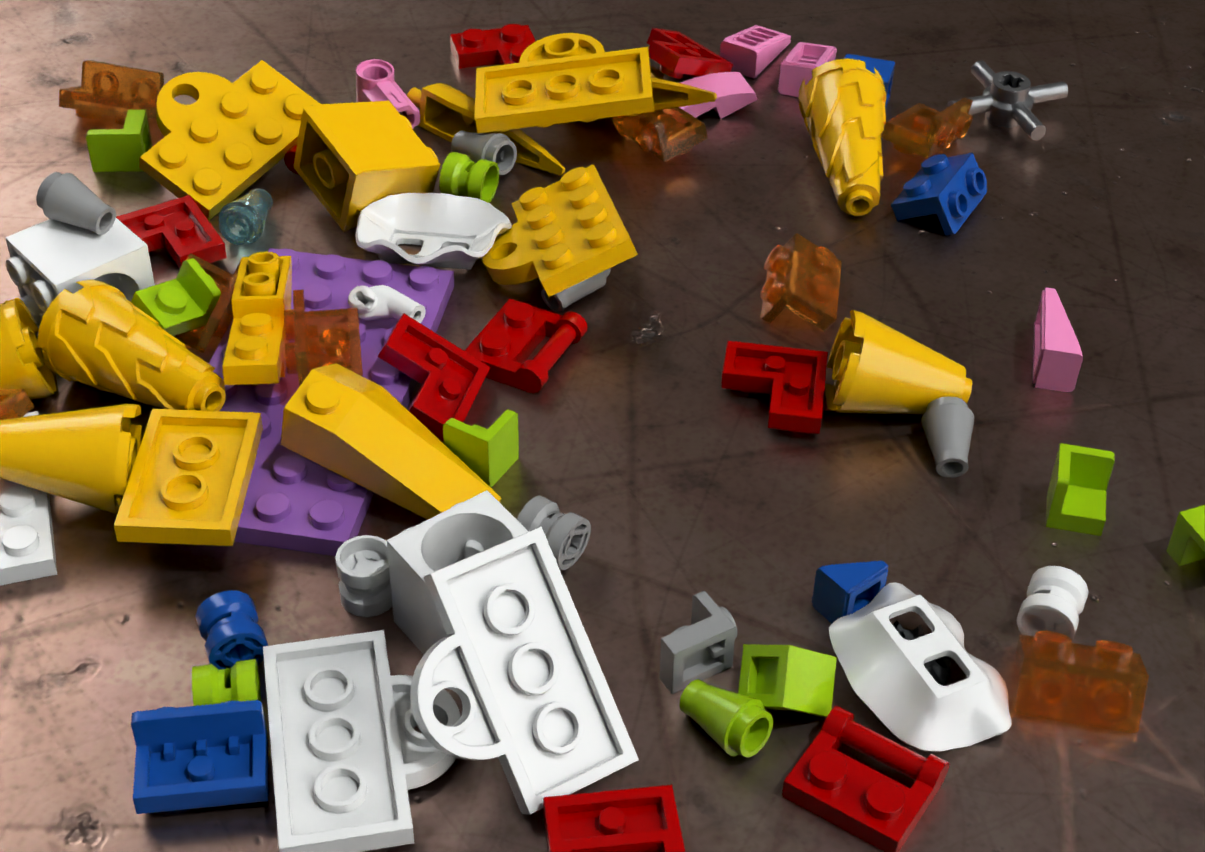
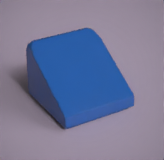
M882 560L821 566L816 570L812 606L831 624L840 617L853 614L869 604L880 590L886 586L889 565Z

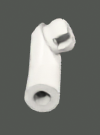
M385 285L373 287L357 286L352 289L348 296V304L352 312L357 317L365 320L385 318L399 320L402 314L405 313L421 323L426 313L423 305Z

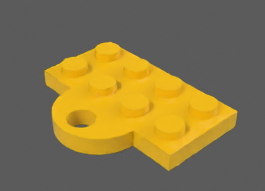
M560 33L544 37L532 43L521 54L519 63L476 68L475 124L477 133H503L511 129L535 126L544 128L553 124L576 121L592 122L601 118L617 116L634 117L641 113L654 112L648 47L605 52L603 45L591 36L580 33Z
M263 60L233 83L219 75L207 72H191L179 75L168 81L158 94L156 120L164 138L140 156L139 168L176 197L180 198L190 195L209 221L283 159L284 155L293 146L297 145L303 108L320 103ZM179 95H188L193 97L196 102L184 105L176 102L174 98Z
M593 164L586 168H574L566 172L561 177V180L545 188H532L523 193L519 200L511 203L518 222L513 224L512 228L496 237L491 249L482 257V261L494 282L503 285H514L539 277L548 297L637 256L638 253Z

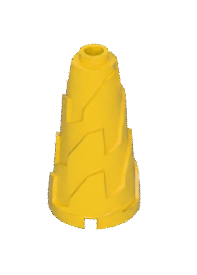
M837 59L826 62L811 70L812 79L806 85L805 78L803 79L798 96L799 110L841 211L853 216H863L879 205L880 182L883 179L881 133L886 123V90L883 79L875 67V73H872L866 69L864 61Z
M93 279L78 281L76 283L84 288L75 293L64 289L50 303L44 313L39 326L37 347L46 351L48 360L42 358L41 360L51 371L67 381H79L101 391L112 392L160 409L220 411L226 399L224 380L213 372L215 367L189 351L184 343L160 327L155 319L127 300L119 289Z

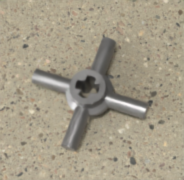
M979 60L973 64L971 72L986 88L983 91V95L949 101L947 112L951 118L986 112L985 117L991 124L1003 128H1012L1020 125L1033 140H1039L1046 134V127L1030 111L1033 104L1066 98L1068 87L1064 81L1030 87L1031 82L1025 75L1013 71L995 73L983 60Z

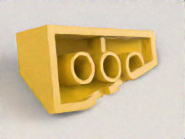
M337 363L312 369L284 407L281 434L282 446L427 520L450 509L455 504L464 502L486 490L501 502V497L384 387Z

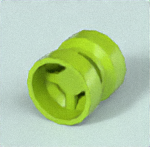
M451 152L446 157L440 172V192L455 196L477 198L490 203L498 187V164L485 159L478 160L475 163L466 154Z
M256 659L237 661L232 668L218 669L213 664L193 666V705L220 704L226 701H261Z

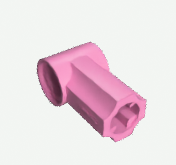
M379 59L365 60L357 65V102L390 101L400 115L405 116L409 120L412 128L420 124V111L394 81L393 65Z

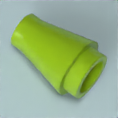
M700 679L689 683L681 695L679 702L680 710L689 715L727 754L731 756L741 754L744 757H752L768 741L773 728V717L769 712L765 711V706L761 700L711 686Z

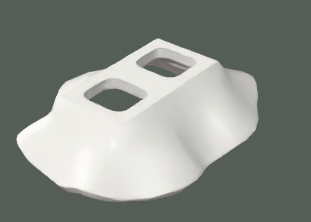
M402 193L375 201L360 211L355 238L360 248L376 253L382 261L388 263L471 270L475 261L488 253L496 237L512 228V225L503 212L496 209L490 203L477 198L444 193ZM398 245H421L422 248L418 254L410 255Z
M897 582L887 584L865 607L853 614L840 617L830 625L829 637L832 647L856 695L897 738L914 749L936 753L967 747L1001 735L1011 727L1008 691L1006 683L999 672L988 663L972 656L965 650L964 632L961 624L951 613L929 603L923 596L915 595L904 585ZM907 612H915L921 616L932 633L914 640H907L898 633L889 619ZM943 656L951 657L966 674L967 679L949 686H942L934 680L924 664Z

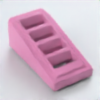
M754 25L725 38L720 44V56L733 64L731 72H740L742 75L754 79L791 43V35Z
M797 43L781 63L779 93L781 95L798 97L803 79L805 78L806 85L812 79L811 70L826 62L835 60L837 48L812 43Z
M1045 287V291L1042 290L1034 322L1033 384H1035V388L1072 392L1075 389L1083 361L1082 351L1056 289Z

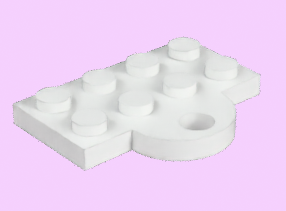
M542 527L423 576L448 636L432 645L422 656L412 678L410 698L415 721L424 737L435 748L449 756L464 760H484L498 757L521 814H532L542 809L543 797L570 795L639 760ZM443 689L454 691L460 697L463 706L460 719L450 727L441 724L433 712L434 699Z
M384 630L263 646L279 851L363 852L414 844L407 790L424 786L439 778L450 768L456 758L441 752L422 733L414 730L417 723L412 712L410 698L413 676L390 675ZM445 689L441 690L434 699L433 712L439 722L450 727L458 722L460 712L453 697Z

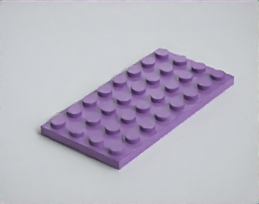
M269 248L267 252H274L278 256H291L292 259L288 357L285 377H280L279 383L224 385L226 399L220 411L261 413L263 425L234 542L336 556L338 548L345 541L358 536L374 492L282 446L281 434L284 407L312 369L337 363L384 387L407 409L417 381L377 357L398 320L395 318L375 320L359 318L352 312L348 304V296L352 289L357 286H389L423 305L426 313L421 324L436 333L454 288V271L435 269L430 266L418 267L394 264L382 260L370 261L346 258L334 254L321 255L297 252L292 249ZM233 318L209 362L210 365L215 367L213 372L223 380L222 365Z

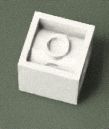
M117 218L111 229L103 235H98L85 228L48 219L5 238L10 258L5 262L7 271L12 281L18 287L20 299L27 306L38 329L50 303L61 291L67 289L75 293L84 288L76 283L78 281L93 279L107 283L123 292L126 299L130 302L135 291L155 285L147 244Z
M488 490L464 502L457 503L450 509L414 527L407 528L400 534L387 540L394 622L423 655L432 645L448 636L423 576L529 532Z

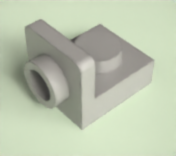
M706 591L693 595L691 625L679 627L671 634L661 638L659 679L671 694L685 689L689 683L696 679L705 680L733 667L734 642L737 638L736 623L730 612L725 607H719Z

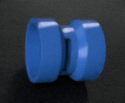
M227 590L205 599L198 607L195 616L200 635L206 641L204 646L209 664H213L218 669L232 668L237 661L256 659L258 666L264 660L263 646H268L263 629L257 624L258 615L252 598L241 591Z

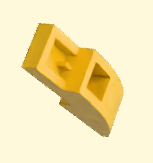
M264 251L254 253L249 257H241L231 299L233 322L222 365L224 385L279 383L280 377H285L291 319V256H278L274 252Z

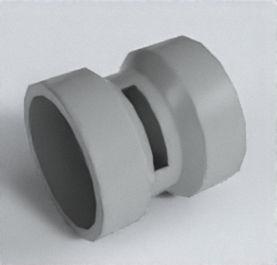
M538 495L533 497L523 507L517 517V520L528 531L542 527L553 555L557 559L558 567L561 570L572 567L588 544L591 534L589 520L573 512L561 513L557 503L544 496Z

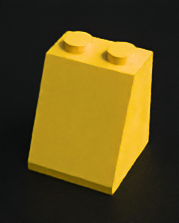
M390 101L317 104L303 108L293 167L343 232L357 227L360 211L375 201L402 193L425 194L433 192L441 164L435 152L430 147L425 146L413 131L409 120L405 116L400 115Z

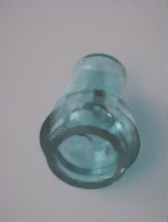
M254 188L248 194L226 204L219 213V230L222 236L235 245L256 242L262 235L268 213L273 206L270 194L263 189Z

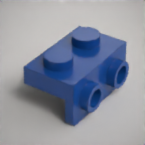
M973 152L947 157L946 154H938L922 162L921 169L911 180L904 184L902 192L891 204L896 219L903 220L937 214L945 235L956 234L987 193L985 173L978 167Z
M226 701L220 704L177 708L162 707L156 710L132 713L131 728L136 744L133 802L137 814L268 801V734L261 701Z

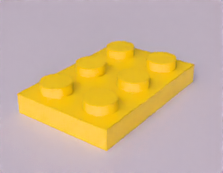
M152 409L114 523L117 542L233 546L263 431L261 413Z

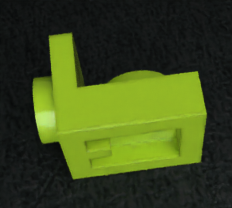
M191 258L183 261L176 279L135 291L131 303L155 319L158 325L172 336H176L207 325L221 296V291L213 278L204 271L196 259Z

